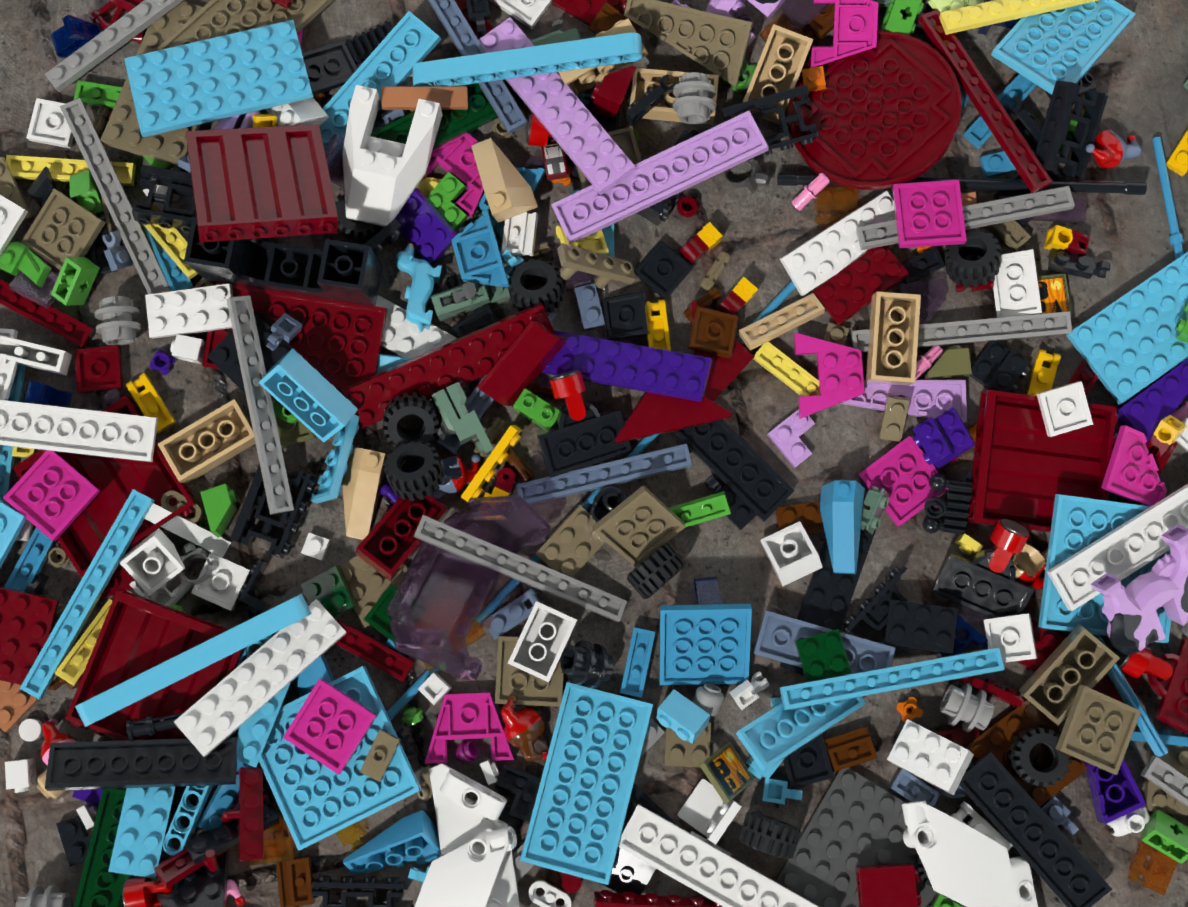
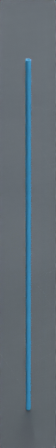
M792 280L752 323L772 314L794 291L796 287ZM739 336L736 340L743 345L744 341ZM659 434L643 438L625 458L640 455ZM603 488L595 489L581 504L586 511L591 508L594 497ZM536 554L530 559L536 563L541 561ZM512 578L388 710L387 715L390 721L417 694L418 688L431 674L437 672L483 621L519 585L520 581Z

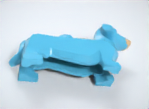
M409 243L405 251H400L396 255L395 263L400 271L407 272L412 277V285L407 286L405 298L408 299L406 319L418 325L419 331L422 332L424 328L430 330L433 311L428 310L425 313V310L433 293L434 283L439 284L442 265L433 268L428 261L414 258L413 244Z

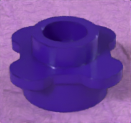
M158 350L150 362V368L159 370L162 375H167L176 359L172 355H166L163 350Z

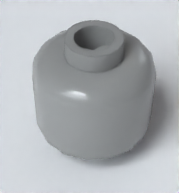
M705 683L704 686L697 688L692 702L710 714V716H717L723 704L724 696L719 687Z

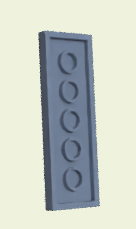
M765 610L753 654L802 668L794 641L833 630ZM840 632L851 670L850 674L891 667L895 652L894 647Z

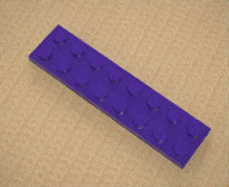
M555 331L556 335L562 336L567 342L541 372L559 375L578 370L581 371L584 381L702 402L712 359Z

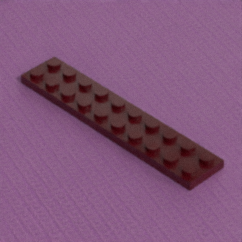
M541 302L341 390V394L358 409L354 415L359 416L358 425L361 430L383 420L385 407L388 408V402L390 400L394 402V397L398 394L400 397H403L405 392H408V395L416 392L418 397L422 394L426 396L427 401L433 398L432 395L442 389L447 390L446 387L458 382L462 386L487 375L532 320L541 322L552 334L556 335Z

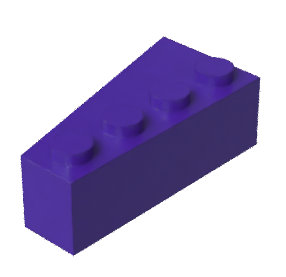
M1188 359L1169 370L1116 409L1120 425H1126L1144 433L1147 439L1145 444H1148L1160 421L1171 415L1187 396Z
M1124 758L1117 775L1084 762L1087 767L1086 773L1097 821L1107 824L1146 805Z

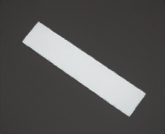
M153 503L145 519L156 524L172 512ZM178 515L160 526L222 558L231 542L221 537L217 538L211 532Z

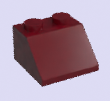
M632 65L604 76L602 83L597 81L590 98V102L593 103L590 110L614 120L636 67Z

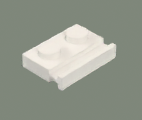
M524 212L505 220L501 253L508 249L512 256H534L538 214L536 212Z

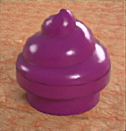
M472 741L461 742L456 750L455 759L463 763L474 762L475 758L478 757L477 746Z

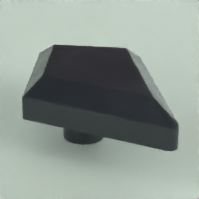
M47 166L44 167L27 190L41 208L53 189H56Z

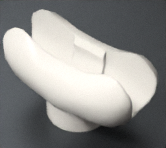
M1143 806L1107 823V825L1114 829L1111 831V834L1116 837L1132 832L1139 833L1144 829L1145 824L1149 822L1150 815L1147 808Z

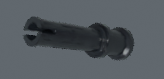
M184 712L156 718L149 715L146 716V719L136 721L127 720L126 729L129 740H134L135 737L148 734L149 736H154L157 731L178 728L174 721Z

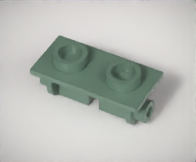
M872 486L871 490H868L863 502L870 509H863L861 530H864L866 527L870 534H873L874 530L879 528L881 512L887 508L889 503V494L884 488H882L880 493L879 488Z

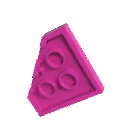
M1126 425L1120 426L1101 488L1140 505L1153 506L1165 498L1167 489L1164 482H1161L1157 474L1159 469L1153 454H1149L1145 444L1147 439L1144 433Z

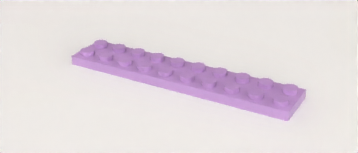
M511 17L479 39L486 53L534 46ZM557 72L506 79L600 195L636 170L635 165L568 85L564 84Z
M747 111L635 164V171L602 195L591 185L551 204L569 244H572L768 151V145L750 111Z

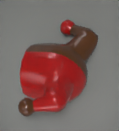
M510 694L508 702L501 709V715L505 722L504 733L507 741L512 746L519 748L521 755L527 762L540 759L546 760L548 751L543 750L539 753L534 748V743L544 735L545 727L542 718L537 712L529 708H524L515 713L513 704L518 699L515 694Z

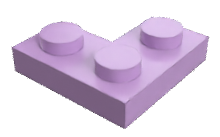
M798 409L770 431L767 436L790 464L796 468L812 455L799 437L815 423L809 416L799 419Z

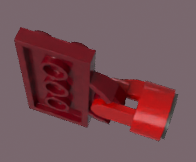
M1188 637L1182 638L1177 655L1173 653L1165 654L1157 658L1152 655V650L1148 647L1132 656L1125 655L1119 651L1117 656L1120 659L1116 663L1120 670L1135 679L1139 678L1143 673L1146 674L1153 691L1162 697L1155 718L1188 734Z

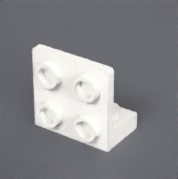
M701 779L677 815L716 845L741 806L733 799L725 804L713 785L705 779Z

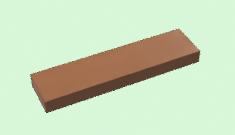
M467 86L381 87L382 110H416L418 99L440 103L441 110H468Z

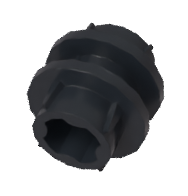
M581 640L574 646L570 645L564 650L561 658L562 673L567 674L571 683L595 688L600 683L610 680L614 669L613 656L607 653V649L603 645L596 643L592 645L589 641Z

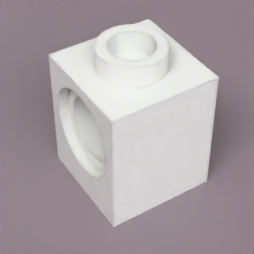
M177 334L176 339L171 343L172 356L179 360L202 364L206 342L202 339Z
M436 672L432 673L418 688L433 705L437 704L452 689Z
M36 758L5 762L6 789H15V793L29 791V787L37 785Z

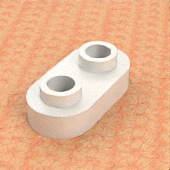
M544 880L533 882L529 888L530 900L540 907H571L572 901L569 894ZM543 888L545 893L540 896L536 893V889ZM561 898L565 903L563 906H558L556 900Z

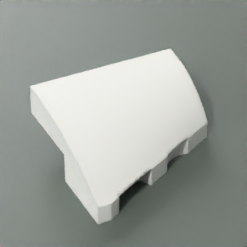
M180 572L151 595L137 581L129 584L138 595L168 607L175 605L194 586V584L184 580Z

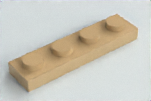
M814 293L740 329L739 336L748 349L752 350L824 314L825 308Z

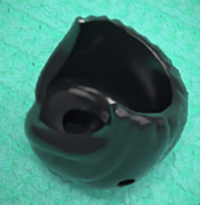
M607 486L600 490L593 499L591 507L592 519L596 523L626 500L629 497L628 493L615 486Z

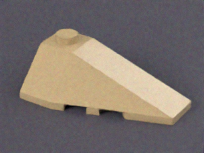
M491 138L471 146L491 213L498 223L538 207L531 186Z
M353 448L352 453L348 457V469L342 478L347 537L363 540L371 531L380 495L379 491L381 490L385 475L384 461L388 460L385 453L363 448Z

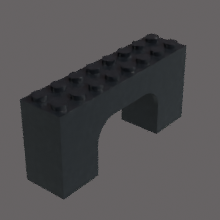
M197 218L192 219L184 259L186 264L207 281L225 282L376 306L383 265L370 246L325 239L323 250L272 243L259 239L200 242Z

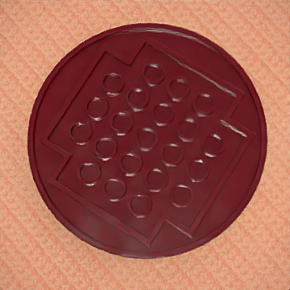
M877 31V44L874 49L821 65L824 70L826 89L809 92L808 98L810 102L800 105L804 125L816 124V131L819 135L814 137V142L801 145V141L794 143L802 159L819 175L824 173L831 182L861 190L885 189L893 187V184L907 183L933 167L943 157L955 138L961 119L962 108L959 83L945 58L937 50L920 39L891 31ZM811 60L806 64L803 70L811 68ZM802 71L795 88L804 85ZM800 96L790 98L788 115L795 113L793 102L801 100ZM797 122L789 124L792 138L809 134L808 130L800 132Z

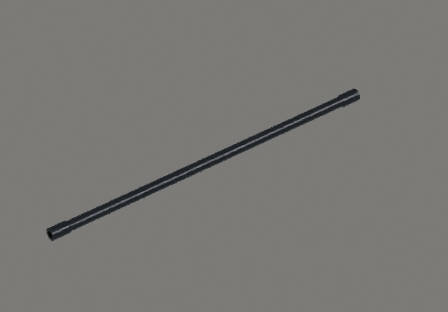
M778 172L777 185H809L819 175ZM917 177L907 182L959 180L960 189L1030 191L1024 180ZM830 181L827 186H841V185H838V184L833 183V182ZM1053 181L1048 187L1039 190L1045 191L1069 186L1071 192L1145 195L1147 184L1146 182Z

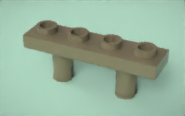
M563 243L557 248L560 263L563 266L559 272H561L560 275L565 280H569L577 271L597 275L594 281H596L595 285L600 289L605 288L612 280L632 284L636 280L633 265L630 261Z

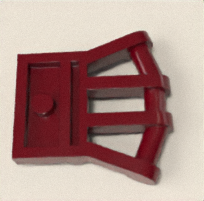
M109 0L102 8L93 11L89 18L104 31L123 17L125 12L128 13L144 0ZM117 7L110 22L107 23L104 17ZM147 28L130 41L141 44Z

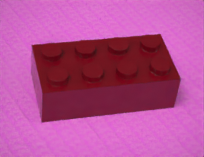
M428 495L424 496L422 500L416 498L415 501H410L409 498L404 500L400 496L357 546L356 555L391 582L424 543V541L414 537L422 516L424 515L441 522L447 515L448 508L432 495L429 497Z

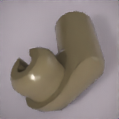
M431 765L421 769L425 781L421 786L422 790L417 792L422 800L433 796L429 769L432 768Z

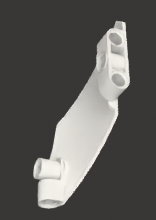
M443 763L429 769L441 856L471 841L482 831L491 832L508 827V824L498 819L507 803L503 796ZM468 792H474L478 800H471ZM478 841L479 845H480L482 848H485V846L483 845V843H481V842ZM512 850L507 851L486 907H520Z
M926 801L902 804L905 825L908 827L903 834L904 843L909 848L916 849L934 891L966 907H1038L1030 865L1022 856L1009 858L1006 847L961 821L927 805Z
M509 826L491 832L482 831L471 841L433 860L415 907H486L507 851L513 850L517 844L514 829ZM478 841L481 842V843H483V845L485 846V848H482V847L479 845Z

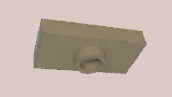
M1016 220L989 225L1013 252L1018 250L1032 237Z
M379 730L360 772L381 782L401 739L383 730Z

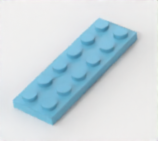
M862 697L786 711H784L783 703L738 730L736 735L762 772H764L863 707L866 702Z

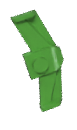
M20 242L9 243L0 257L1 270L17 276L21 270L41 288L52 270L28 246Z

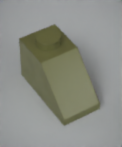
M960 345L948 347V350L940 356L932 368L924 375L923 380L967 378L972 374L969 348H962Z

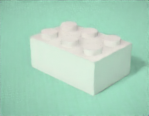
M536 601L508 664L550 682L577 620Z
M907 719L887 760L954 796L974 754Z

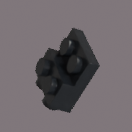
M989 341L971 366L972 374L969 376L988 390L1014 393L1018 387L1015 384L1019 377L1023 379L1030 371L1028 365L1031 361L1014 349L1009 350L998 341Z

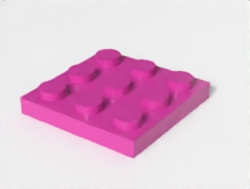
M959 180L893 184L892 190L899 248L966 243Z
M908 436L857 475L868 490H871L872 486L880 489V493L882 488L887 491L889 503L887 508L883 510L897 527H900L921 511L927 499L939 497L948 489L934 491L930 488V477L940 473L933 464L929 465L922 455L923 451L911 436Z
M46 450L3 499L24 515L25 518L52 541H56L101 491L55 451Z
M319 679L283 738L340 775L377 715L325 680Z

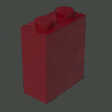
M911 863L855 866L859 907L921 906V896L916 890V883H919L918 869H915Z

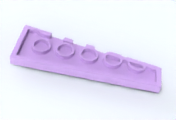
M864 380L865 393L863 395L840 403L884 411L887 395L909 398L910 403L907 415L924 418L932 417L935 419L953 407L957 410L964 424L967 423L966 380H915V383L911 385L875 383Z

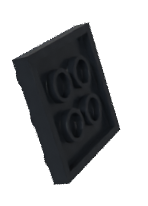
M254 311L267 373L293 347L284 339L274 351L266 347L270 342L267 338L273 332L271 331V326ZM232 329L207 357L245 393Z

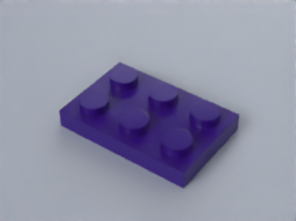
M415 188L395 217L401 224L400 232L413 244V247L430 265H434L452 244L451 240L457 235L456 231L418 188Z

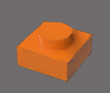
M823 66L802 70L804 85H807L808 92L826 89Z

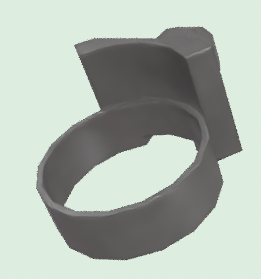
M750 160L745 161L751 164L752 173L750 177L742 182L733 183L729 181L728 175L731 168L724 171L725 178L731 186L736 188L747 186L752 194L756 192L758 185H769L771 180L767 173L762 172L756 160L753 162Z
M189 542L183 546L184 556L180 558L185 568L180 572V575L190 584L198 585L205 582L212 574V562L208 558L209 554L203 548H197L193 543ZM207 560L208 567L202 577L196 580L185 578V569L190 570L196 562Z

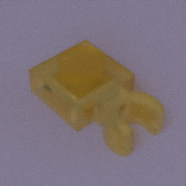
M358 822L336 832L344 847L349 843L351 844V853L355 852L358 846H363L367 843L360 839V836L365 833Z

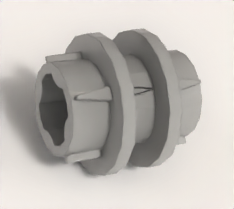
M699 72L686 73L679 77V83L673 87V95L677 99L673 101L672 109L678 112L680 121L687 124H701L710 120V113L716 108V103L711 99L716 95V88L711 84L709 77Z
M112 296L102 299L99 302V309L94 313L96 319L103 321V323L96 326V333L102 335V341L107 345H127L137 340L136 333L141 330V324L134 322L132 319L138 317L140 311L133 306V300L125 296Z
M964 683L961 688L950 685L940 705V712L948 715V724L955 726L960 720L963 722V731L967 733L974 727L984 730L992 718L995 707L993 703L986 700V691L981 689L974 695L971 694V684Z
M35 885L31 887L28 894L18 896L15 907H71V897L68 892L61 893L57 885H49L45 892L43 887Z

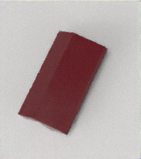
M532 320L478 384L477 388L503 406L513 407L523 390L529 388L567 341L562 336L552 334L541 322Z

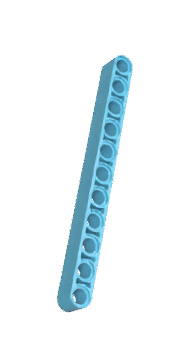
M634 32L419 62L412 66L413 87L460 86L634 62L642 58L641 35Z
M300 594L76 705L75 708L86 727L312 613L303 595Z
M277 632L245 647L237 667L252 655L251 650L255 644L261 647ZM236 730L229 737H234ZM213 785L186 786L163 842V849L167 854L175 855L186 848L185 843L192 838ZM191 794L198 796L199 803L197 806H193L190 803L189 798ZM182 816L189 818L190 824L188 828L181 825L180 820ZM173 838L180 840L181 846L179 849L173 848L171 844Z

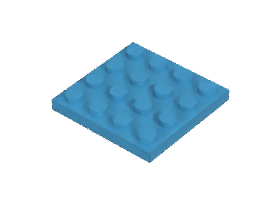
M751 604L660 605V685L742 684L746 680L749 681Z

